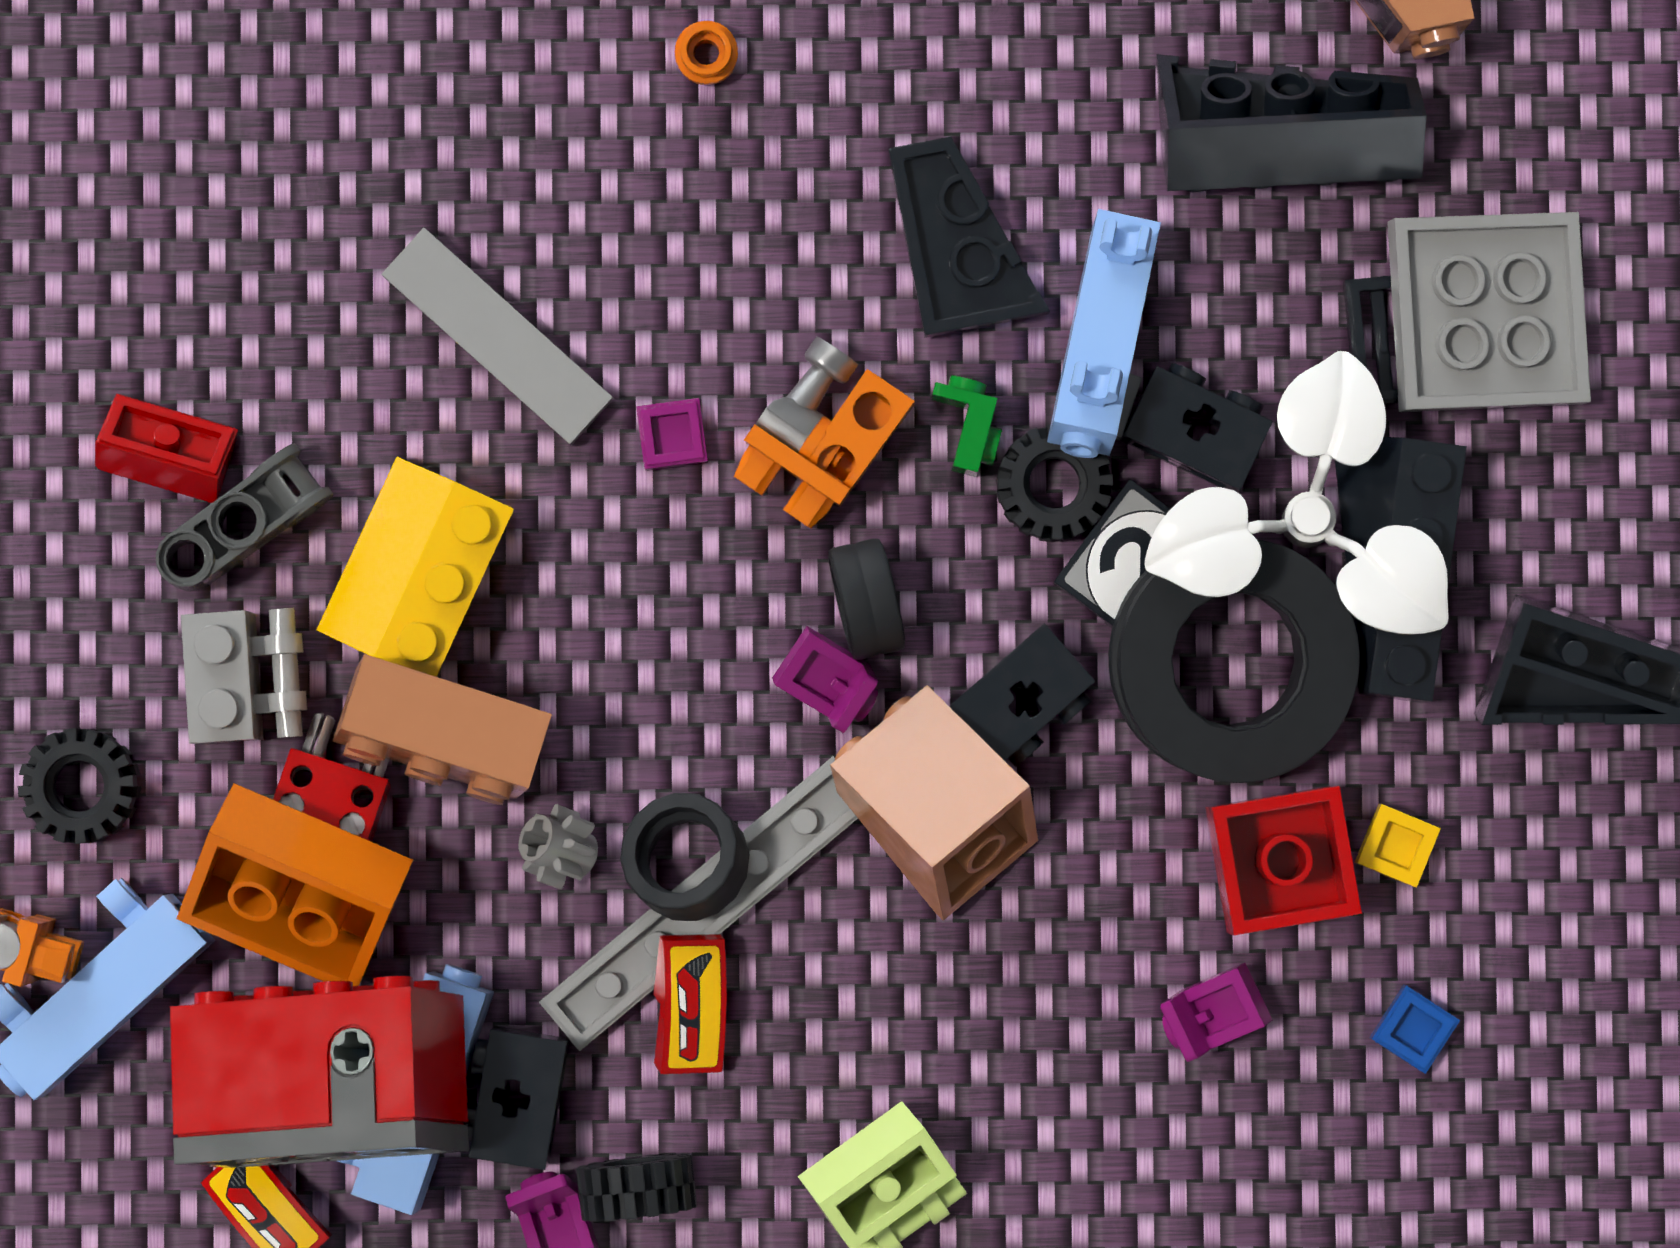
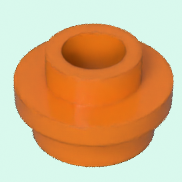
M699 21L689 25L679 35L675 45V60L680 72L688 80L700 85H713L725 80L733 72L738 60V47L733 34L725 26L714 21ZM705 43L714 45L719 51L717 60L709 65L699 63L694 57L696 49Z

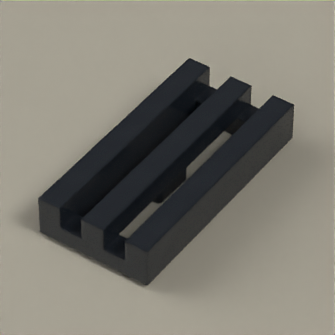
M1391 276L1345 280L1343 282L1350 354L1367 368L1359 292L1369 291L1379 390L1384 405L1398 403V389L1393 390L1383 290L1391 289Z

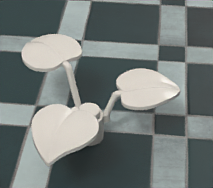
M1337 351L1324 361L1297 376L1283 393L1278 406V429L1287 446L1296 454L1304 457L1320 456L1309 492L1295 496L1284 510L1281 520H1257L1248 523L1247 504L1244 498L1236 491L1222 487H1208L1197 490L1180 500L1161 520L1154 531L1145 557V569L1147 572L1166 579L1193 594L1205 597H1223L1237 593L1245 588L1260 567L1262 551L1259 542L1252 534L1260 532L1284 533L1285 537L1292 544L1303 548L1315 547L1325 541L1329 546H1336L1357 557L1341 569L1337 576L1336 588L1346 609L1364 624L1386 632L1414 635L1440 630L1446 626L1449 619L1447 568L1439 547L1428 535L1410 526H1387L1379 529L1371 536L1365 549L1358 542L1341 536L1333 530L1336 522V512L1331 501L1322 495L1332 458L1347 466L1365 464L1377 452L1386 430L1385 406L1376 381L1367 368L1356 357L1346 351Z

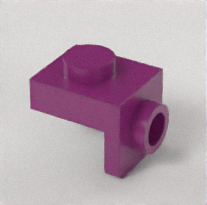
M806 626L772 677L775 686L827 716L831 726L842 733L848 729L853 720L860 722L867 716L878 696V689L875 688L878 680L871 665L863 659L854 660L848 650Z
M1245 962L1186 987L1161 1003V1010L1164 1014L1162 1023L1165 1034L1170 1043L1175 1048L1181 1050L1187 1062L1200 1058L1210 1049L1265 1027L1273 1021Z
M543 1172L533 1175L520 1183L521 1190L505 1196L509 1210L519 1218L528 1248H599L590 1220L583 1221L581 1218L578 1185L565 1174L557 1175L556 1172Z

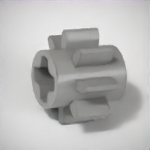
M558 804L554 805L550 818L536 813L525 824L519 837V852L522 858L526 860L522 866L523 871L536 875L538 882L557 889L563 888L566 876L581 880L592 869L598 855L597 840L591 834L595 827L594 823L580 818L579 812Z

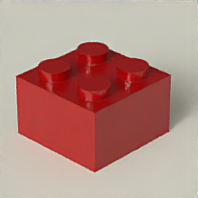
M1326 786L1205 807L1227 933L1240 935L1362 914L1340 786Z

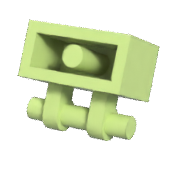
M902 1101L798 1176L828 1221L849 1248H903L900 1243L930 1220L934 1225L950 1215L947 1208L967 1194L956 1178V1173L933 1139Z

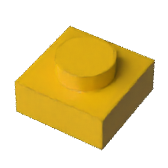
M1378 804L1354 863L1417 888L1441 828L1386 805Z

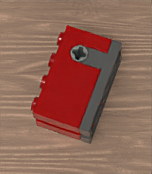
M385 976L373 978V986H353L351 981H326L313 983V990L293 991L291 986L257 987L253 989L254 995L234 996V992L208 991L194 993L193 1005L170 1006L173 1135H178V1138H173L175 1165H210V1167L241 1168L469 1151L468 1125H464V1122H468L463 995L440 991L439 981H413L412 976Z

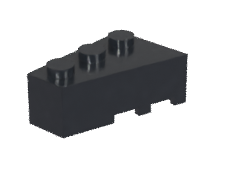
M1515 594L1474 715L1481 725H1502V723H1542L1543 725H1564V723H1604L1605 725L1680 724V648Z

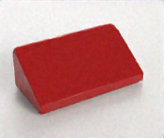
M116 393L95 442V466L104 472L213 503L218 499L237 439L238 429Z

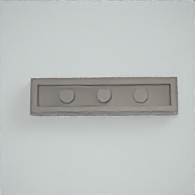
M425 228L415 236L381 274L571 446L613 400V397Z

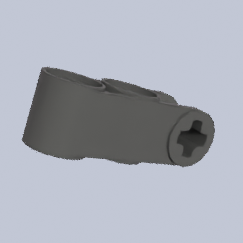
M297 443L288 445L264 461L241 483L168 534L159 543L156 552V566L160 575L174 587L187 592L202 590L287 528H291L311 516L324 506L334 494L329 487L321 488L300 460L299 456L302 450ZM287 474L300 491V496H295L284 481V475ZM237 507H247L253 509L256 515L257 524L250 536L241 540L228 538L224 532L223 524L226 515ZM186 544L200 546L204 553L202 569L196 575L188 578H181L175 575L172 569L174 553Z

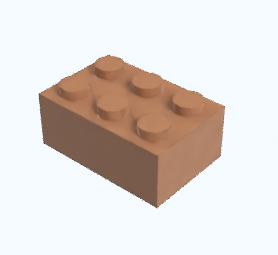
M364 654L355 669L333 742L346 745L343 755L350 759L373 766H380L381 761L387 758L406 764L405 775L438 786L442 785L443 780L450 778L469 784L466 792L467 795L488 803L503 805L504 800L516 799L529 789L552 714Z

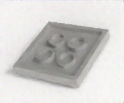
M1579 212L1394 218L1387 222L1399 412L1583 405L1591 402Z

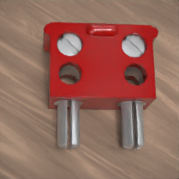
M315 713L302 750L291 748L273 800L372 842L391 788L389 780L383 778L389 759L385 758V760H382L380 766H376L373 775V765L364 763L361 771L323 758L335 724L334 718L330 715H327L312 755L311 753L324 719V713ZM303 771L311 772L312 780L310 784L305 787L295 786L294 781L297 774ZM363 791L373 793L371 804L366 807L355 805L357 794Z

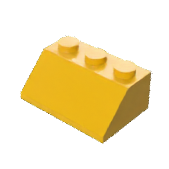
M396 457L316 630L367 655L437 677L514 508L453 480Z

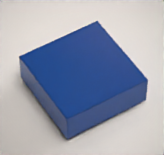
M1403 984L1369 1038L1426 1074L1460 1020Z

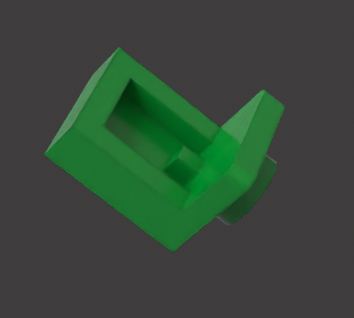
M953 375L950 376L948 385L935 382L931 400L967 409L951 471L976 477L980 463L993 466L1002 429L990 425L998 398L985 395L986 384Z

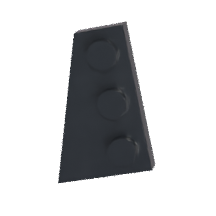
M952 137L889 148L888 154L924 338L1049 314L1048 306L1028 276L1019 255L989 207V202Z

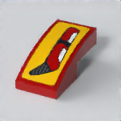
M721 934L662 935L659 937L653 993L660 1004L654 1064L660 1074L722 1072L727 1006L725 939Z
M274 1165L241 1168L217 1167L201 1182L213 1201L251 1248H319L332 1236L290 1189L292 1184Z

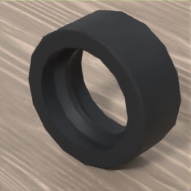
M672 793L651 801L633 817L623 836L620 862L626 882L649 908L671 920L698 921L718 914L737 897L747 878L750 854L744 833L718 803L695 793ZM687 822H699L714 832L721 848L720 860L712 875L697 888L683 893L671 892L660 887L652 877L650 869L651 853L658 840L675 826Z

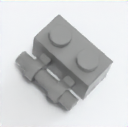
M294 608L269 610L270 635L257 636L256 615L246 610L181 615L189 744L264 740L262 714L276 713L277 738L303 736L301 711L307 710L306 691H300L297 654L304 653L302 633H296ZM260 656H272L274 693L261 694L258 660Z

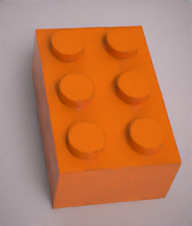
M233 783L208 832L176 919L323 982L351 981L353 986H359L382 936L413 859Z

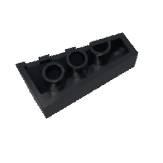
M1157 54L1161 154L1167 191L1186 190L1190 192H1203L1208 189L1240 187L1264 189L1271 186L1297 184L1324 186L1336 182L1374 180L1393 182L1398 179L1422 178L1427 115L1418 78L1335 70L1329 76V80L1313 79L1307 73L1301 72L1300 67L1275 65L1274 72L1271 75L1236 72V61L1210 59L1209 69L1179 67V56Z
M1383 437L1377 452L1365 464L1347 466L1335 460L1338 487L1336 492L1343 536L1358 542L1366 549L1369 539L1379 529L1392 525L1416 528L1428 535L1439 547L1444 557L1449 583L1467 446L1403 437ZM1346 550L1343 553L1344 565L1357 558ZM1352 615L1359 644V694L1417 703L1433 702L1442 629L1424 634H1397L1366 625Z

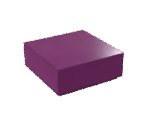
M699 398L636 406L645 471L708 463Z

